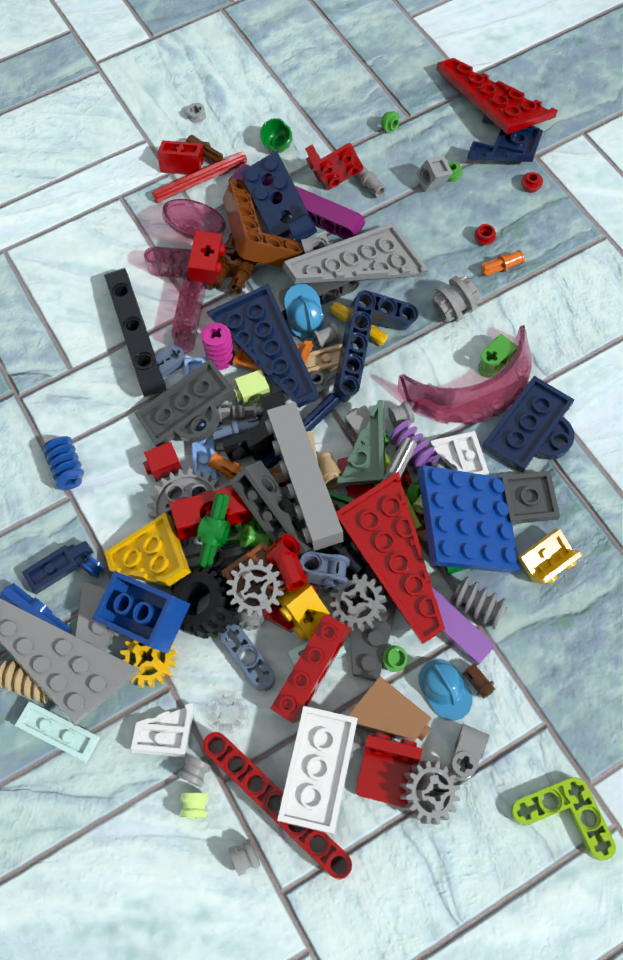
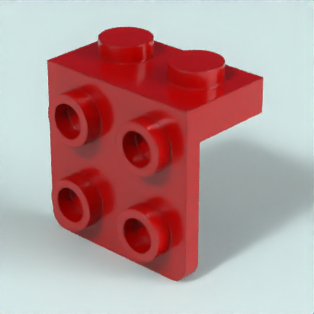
M351 143L345 144L322 159L313 144L305 148L309 156L306 158L310 169L313 170L318 182L323 181L327 190L356 176L364 169Z
M374 733L373 736L367 735L356 794L359 797L404 808L408 802L407 800L400 799V796L406 793V789L400 787V784L408 782L404 774L405 772L413 773L411 766L420 762L423 748L417 747V743L410 740L401 739L400 743L391 741L390 736L382 733Z

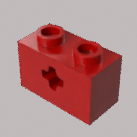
M195 230L188 263V279L190 281L215 284L217 275L221 276L222 262H220V257L224 258L226 244H222V234Z

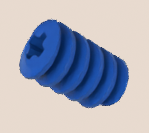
M68 436L49 440L43 446L44 454L50 465L49 468L53 473L55 485L60 490H70L78 487L82 483L80 478L84 476V470L81 469L82 464L78 461L79 456L75 453L76 448L72 445L73 440Z

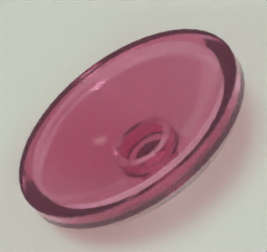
M173 199L166 202L162 209V217L166 224L179 235L194 240L195 230L223 234L226 228V222L220 213L198 201Z

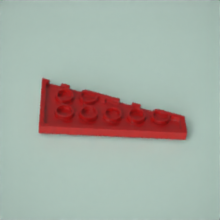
M398 471L336 511L341 526L423 645L445 630L433 593L429 573L426 569L424 556Z

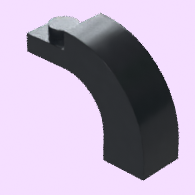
M283 391L260 398L263 416L253 429L222 440L223 448L230 462L250 455L253 456L254 461H258L274 451L272 441H275L273 434H268L265 421L269 420L267 410L287 404Z

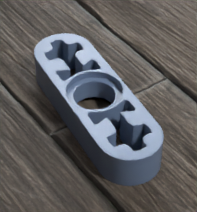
M232 624V626L227 625V631L220 634L223 645L257 690H270L275 684L274 671L240 626ZM228 633H239L237 639L242 646L237 648L232 640L227 642L229 639ZM245 651H252L255 654V660L250 664H244L240 660L241 654ZM258 666L262 674L269 673L270 675L267 677L269 682L266 684L262 681L257 683L259 677L253 669Z

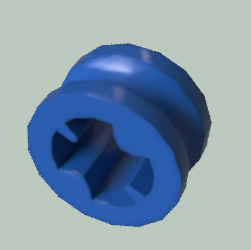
M87 555L86 562H81L80 566L92 577L98 579V573L100 571L104 572L105 568L93 557Z

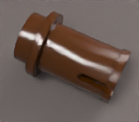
M476 663L469 666L462 673L477 690V696L481 695L485 699L496 690L493 686L494 682L489 681Z

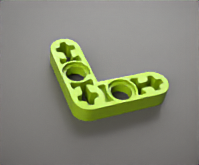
M569 778L525 796L514 802L511 806L510 813L512 819L522 826L530 825L568 809L582 841L592 858L599 861L608 860L615 854L616 845L588 785L581 778ZM570 783L574 787L579 786L581 788L578 797L581 802L587 800L588 805L575 809L574 805L578 804L579 801L575 795L570 796L568 792L571 789ZM546 793L554 795L557 800V806L553 810L545 808L542 803V797ZM532 798H535L536 806L542 815L539 816L538 810H535L528 814L529 820H526L524 816L519 817L517 811L521 809L519 804H522L524 808L530 807L535 804L532 801ZM588 810L595 816V823L592 827H587L581 822L580 815L582 811ZM598 828L601 829L602 833L596 835L600 842L607 843L608 847L604 849L605 855L602 851L596 852L594 846L598 844L595 835L588 837L587 832L596 831Z

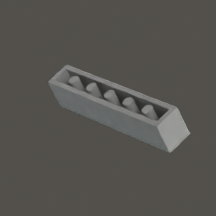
M296 402L267 410L269 420L265 421L266 429L269 435H274L275 441H272L275 455H281L283 462H279L283 477L288 476L290 483L286 485L290 498H296L298 505L294 506L298 521H304L306 528H303L302 532L306 544L311 543L313 550L316 551L344 542L343 530Z

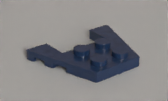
M484 114L483 123L496 125ZM530 126L510 134L500 130L494 146L473 141L467 159L533 162L543 130L535 126Z

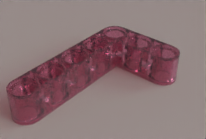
M150 247L144 253L145 262L150 274L183 278L171 336L174 346L182 348L184 353L191 352L195 346L207 283L190 281L188 279V263L191 249Z

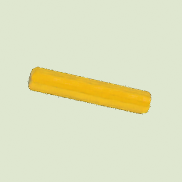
M337 301L334 302L330 307V312L345 323L347 322L349 309ZM355 322L357 327L362 328L360 323ZM372 325L369 339L382 346L387 341L388 335Z

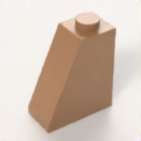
M381 676L348 715L358 718L356 728L372 733H382L400 741L405 739L415 742L417 738L422 741L432 729L428 726L432 718Z

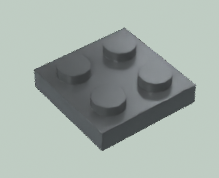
M551 471L501 476V480L505 485L504 495L509 508L508 516L510 523L520 524L559 519L560 512Z

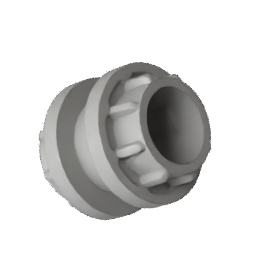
M454 276L449 280L450 287L448 289L444 286H439L435 289L436 295L432 297V304L438 315L445 322L452 320L458 322L463 319V310L471 313L477 309V303L480 301L481 296L476 285L467 276L461 278Z

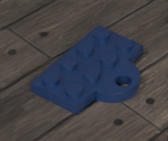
M533 376L485 440L482 448L522 473L535 456L547 460L563 457L568 453L574 442L573 427L564 416L573 405L575 399ZM561 438L565 441L566 445L563 447L557 446L553 439Z

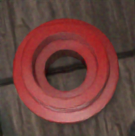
M535 172L526 173L521 181L523 189L529 193L538 191L542 187L543 178Z
M482 224L475 230L474 238L481 245H490L496 239L495 229L489 224Z

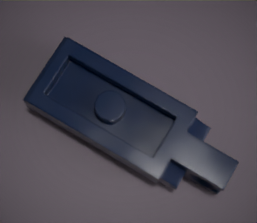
M86 540L77 546L73 544L69 546L64 545L24 570L22 574L33 593L37 595L80 568V563H84L83 560L86 559V556L92 555L94 552Z

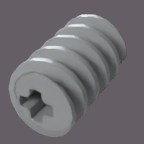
M467 576L459 583L449 603L455 598V607L459 608L465 603L466 613L475 609L474 618L477 619L483 614V623L487 624L493 620L492 629L495 630L507 609L505 607L507 599L504 597L497 602L496 592L488 597V588L484 587L481 591H478L479 582L476 581L470 586V577Z

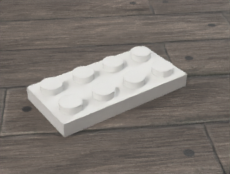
M303 706L277 821L334 835L358 718Z

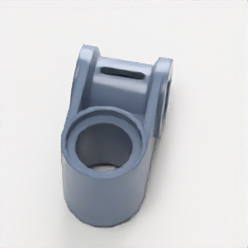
M314 551L306 552L301 556L300 563L308 583L327 585L333 588L346 587V569L350 565L348 557ZM314 565L317 569L308 570L305 566Z

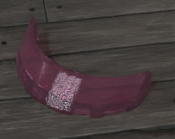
M525 325L519 327L516 336L518 347L514 356L505 368L492 378L469 387L439 388L420 383L402 374L399 375L397 388L403 400L410 404L415 413L418 411L435 419L436 422L448 424V422L463 423L464 425L475 424L502 414L512 406L526 387L530 377L532 358Z

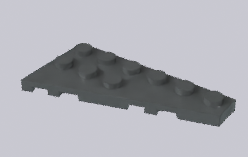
M349 537L344 543L350 544L352 540ZM352 549L355 555L364 564L367 565L366 568L359 575H357L358 578L362 579V576L366 574L369 578V582L373 578H375L378 582L377 587L382 586L377 577L375 576V574L373 573V571L371 570V568L362 559V555L360 554V552ZM347 568L346 578L351 581L353 580V574ZM368 590V597L372 598V600H375L374 593L371 590ZM386 591L381 594L387 598V602L382 603L387 609L386 612L379 613L382 619L381 622L373 620L374 628H370L366 624L364 625L363 632L359 630L358 626H355V629L350 632L353 676L376 682L381 674L383 666L381 657L383 651L388 646L397 609ZM360 599V601L355 602L354 605L357 606L358 603H363V600Z

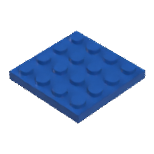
M426 465L418 468L431 565L504 573L520 571L513 527L509 521V508L504 495L505 485L501 478Z

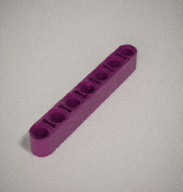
M241 164L231 176L229 182L231 179L236 178L245 183L240 172L248 168L249 165ZM266 177L263 182L264 186L271 185L273 177ZM295 186L316 227L343 239L357 236L365 225V219L361 214ZM275 195L272 200L273 204H279L282 201V195Z

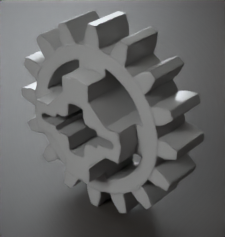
M249 559L247 567L239 563L240 571H231L234 580H227L226 584L232 586V589L228 590L226 595H233L234 599L231 600L230 605L237 603L239 605L238 613L246 609L247 617H250L253 611H256L258 617H262L263 609L271 613L270 605L278 606L280 604L276 596L284 595V592L278 590V587L282 586L284 581H277L276 577L280 574L279 571L274 573L270 571L273 564L270 563L267 567H264L263 560L260 559L258 564L254 565L252 559ZM251 571H261L266 575L263 577L254 576ZM240 577H242L245 585L244 589L238 593L237 583ZM253 581L254 584L265 581L259 589V595L255 592L244 595L251 587L250 582ZM272 583L273 591L268 600L265 594L266 588ZM253 599L260 606H250L243 601Z
M353 574V580L349 581L347 579L346 587L337 588L339 590L338 593H331V597L336 600L330 603V607L336 610L332 615L337 619L340 618L342 622L348 623L352 627L351 631L355 629V626H358L359 630L363 632L364 625L366 624L370 628H374L372 621L377 620L381 622L382 619L379 613L386 612L387 610L382 605V603L387 602L386 596L381 595L385 591L382 586L377 587L378 582L375 578L369 582L366 574L362 576V579ZM368 590H371L374 593L375 600H372V598L368 597ZM360 599L363 600V603H358L357 606L354 605V603L359 602ZM342 604L349 607L347 611L349 613L348 616L344 613Z
M421 761L420 765H412L413 773L405 772L404 774L408 782L400 784V787L406 789V793L400 796V799L407 800L408 802L404 810L413 811L411 818L420 820L422 824H430L431 822V824L439 825L440 819L448 821L450 819L448 812H456L457 810L453 802L460 801V798L455 795V791L459 790L460 786L453 785L456 775L447 774L449 767L440 766L439 761ZM436 789V791L431 792V794L424 795L425 793H429V791Z

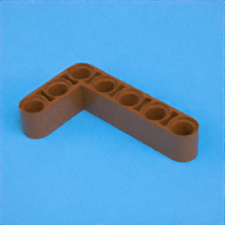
M231 179L223 196V202L238 255L249 261L283 268L284 261L301 256L303 247L300 243L261 232L246 184L239 179Z

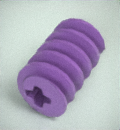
M408 419L395 428L390 435L389 442L398 451L405 437L416 441L417 446L407 464L413 466L414 473L418 474L417 469L421 466H430L432 463H437L440 454L432 457L435 448L426 449L429 441L420 442L424 437L423 434L415 435L418 428L416 426L409 428L412 421Z

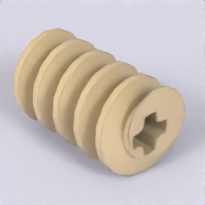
M9 660L2 663L0 667L1 689L6 688L9 692L15 691L16 694L20 696L25 695L28 699L34 698L39 703L44 702V704H47L50 701V698L15 660L11 663Z

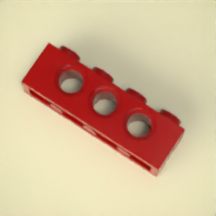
M324 614L272 704L271 710L292 723L300 721L303 706L308 707L350 634L351 626L331 614Z

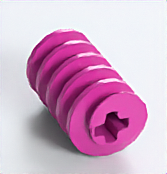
M215 322L206 325L201 331V338L207 360L211 359L219 370L229 368L233 364L232 361L235 357L230 330L222 323Z

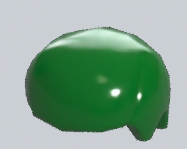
M280 118L266 121L260 129L261 141L271 152L277 150L278 153H281L288 149L293 141L290 127Z

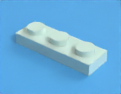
M30 701L15 724L16 727L86 763L100 739L99 736L77 725L74 726L64 718Z

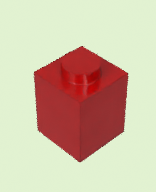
M171 442L144 452L147 461L143 462L148 476L153 474L156 482L160 481L161 478L170 477V472L175 475L178 474L179 469L182 470Z

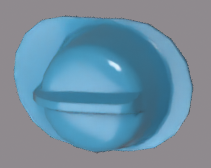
M296 284L290 287L284 298V306L291 331L301 338L313 337L312 331H319L323 326V312L318 294L311 286L306 284Z
M435 659L427 662L421 668L418 683L432 709L445 720L456 721L464 718L471 709L472 694L462 675L452 663L446 660Z

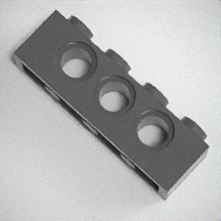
M262 461L245 467L229 481L273 543L284 534H290L300 545V552L297 554L298 558L313 549L311 543L306 544L302 529L306 528L304 521H298L294 505Z

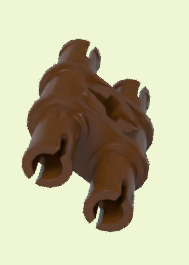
M230 233L226 242L225 257H220V262H222L221 276L217 275L215 284L208 283V285L213 289L216 285V289H220L225 276L233 277L228 288L232 293H235L237 289L236 293L240 294L246 280L252 276V270L258 262L243 259L238 255L232 233Z

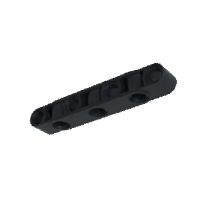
M126 268L104 274L144 397L167 390Z

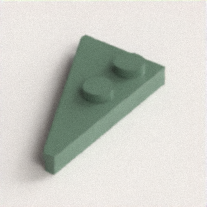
M378 400L377 404L372 408L370 419L365 429H362L354 445V451L347 459L348 464L342 476H339L337 479L339 486L382 482L386 474L383 400Z

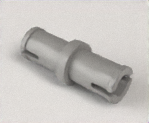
M363 165L364 169L356 175L361 180V184L365 188H369L376 197L383 196L386 192L385 189H387L386 186L377 179L373 171H369Z

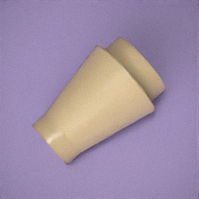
M322 453L318 457L319 468L327 489H336L339 487L337 479L339 476H342V472L331 453Z

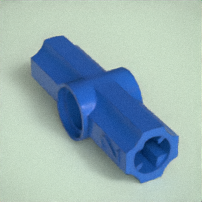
M15 583L6 586L2 590L0 599L70 633L71 629L67 624L53 615L52 611L36 597L33 599Z

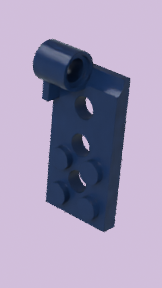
M277 150L240 172L270 235L291 240L296 239L299 243L301 239H306L317 233V229ZM268 176H272V184L269 186H264V179ZM281 194L282 201L279 204H273V197ZM285 213H291V220L283 223L281 220L282 216Z

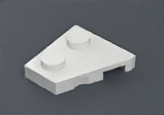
M475 431L430 441V448L434 447L435 453L437 455L440 454V458L452 470L489 476Z
M189 703L180 710L171 713L167 711L155 718H147L136 722L131 744L132 753L185 758L194 715V704Z

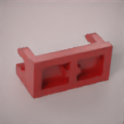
M162 140L157 152L160 172L189 175L200 170L204 162L203 144Z

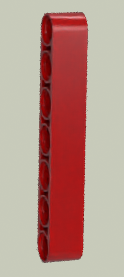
M212 732L205 737L203 749L209 758L331 877L341 880L350 874L352 870L351 858L325 832L303 828L302 831L296 833L290 830L289 824L277 821L279 812H272L269 809V802L274 797L282 798L284 792L227 737L220 732ZM214 741H223L224 746L219 753L210 752V746ZM241 759L244 763L243 768L239 772H231L229 769L231 761ZM254 778H261L264 782L263 788L259 792L249 790V783ZM314 837H322L326 841V848L323 852L314 853L310 849V842ZM336 857H342L347 862L348 867L343 874H336L331 869V862Z

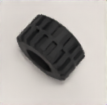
M199 567L194 568L193 572L178 580L176 586L172 585L170 589L172 596L190 603L180 629L196 637L208 639L209 636L212 638L218 637V632L225 633L227 631L226 626L228 624L232 626L235 622L232 618L234 615H238L236 609L238 604L230 605L234 597L233 595H226V592L231 590L232 587L227 585L226 578L209 568H203V570ZM210 592L208 606L203 612L197 614V606L200 599Z

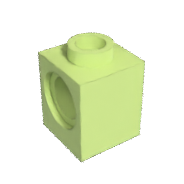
M261 369L235 379L236 388L233 389L236 392L235 397L238 402L242 401L244 406L260 404V398L270 395V388Z

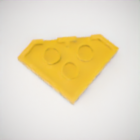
M166 512L104 552L109 570L112 573L117 571L133 579L171 586L191 573L172 519Z

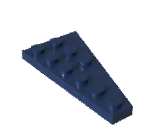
M269 284L206 312L214 322L222 323L228 327L232 341L292 402H296L298 408L320 399L319 393Z

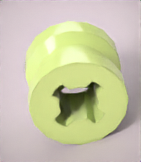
M182 793L180 800L183 802V809L179 813V818L206 819L208 812L205 810V803L208 801L209 795L205 793Z

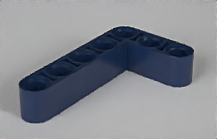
M367 290L360 291L349 306L333 387V393L339 398L340 402L349 401L360 389L372 322L397 330H406L419 316V312L413 304ZM359 301L363 302L366 307H363ZM381 308L385 309L387 311V314L384 313L381 310ZM402 314L406 315L407 318H408V320H406V319L402 316ZM355 322L360 323L362 328L357 327ZM351 343L356 344L358 349H354ZM347 364L352 365L354 371L349 370ZM342 385H346L350 389V393L345 392Z

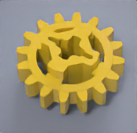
M136 640L132 643L125 641L128 649L120 650V654L125 657L123 661L132 665V657L135 655L136 662L133 666L139 668V674L129 681L131 684L138 681V686L144 688L145 684L148 683L152 689L155 686V681H159L163 685V677L165 675L168 677L173 676L169 669L177 667L176 662L172 659L178 657L176 651H171L175 647L174 644H172L169 653H165V662L163 663L161 661L162 651L146 645L142 646L144 644ZM146 656L153 657V660L149 662L145 661L144 658Z

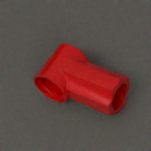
M290 534L281 536L266 549L265 554L268 561L278 568L286 590L294 591L295 589L302 588L308 582L297 556L300 552V545Z

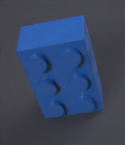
M114 571L92 619L148 647L168 654L190 607V603Z

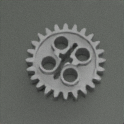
M192 468L188 469L187 474H184L179 469L178 476L176 477L170 472L169 481L161 478L164 485L162 487L154 486L158 493L150 494L154 502L147 504V506L154 511L148 513L150 519H156L166 512L172 517L171 508L167 509V506L170 505V502L177 500L172 499L173 494L176 492H182L180 498L197 496L200 492L216 491L223 488L218 487V480H212L210 473L203 477L201 469L195 475ZM197 536L181 540V543L186 548L188 542L191 541L196 547L197 539L199 538Z

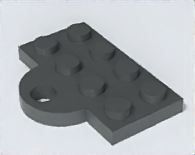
M209 359L134 414L156 447L170 442L177 436L187 442H201L209 438L219 425L220 413L217 407L235 395L236 392L213 361ZM206 423V427L202 431H196L200 424Z

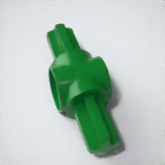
M215 494L210 515L204 516L199 524L197 537L199 541L203 542L198 560L200 567L209 569L213 567L217 547L224 545L228 538L230 523L225 519L230 496L227 494Z

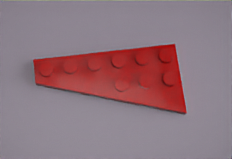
M455 58L437 63L436 70L506 134L556 118L558 110L552 107L548 110L542 107V102L524 98L525 93L499 80L495 83L489 80V75L485 73L477 74L473 72V67Z

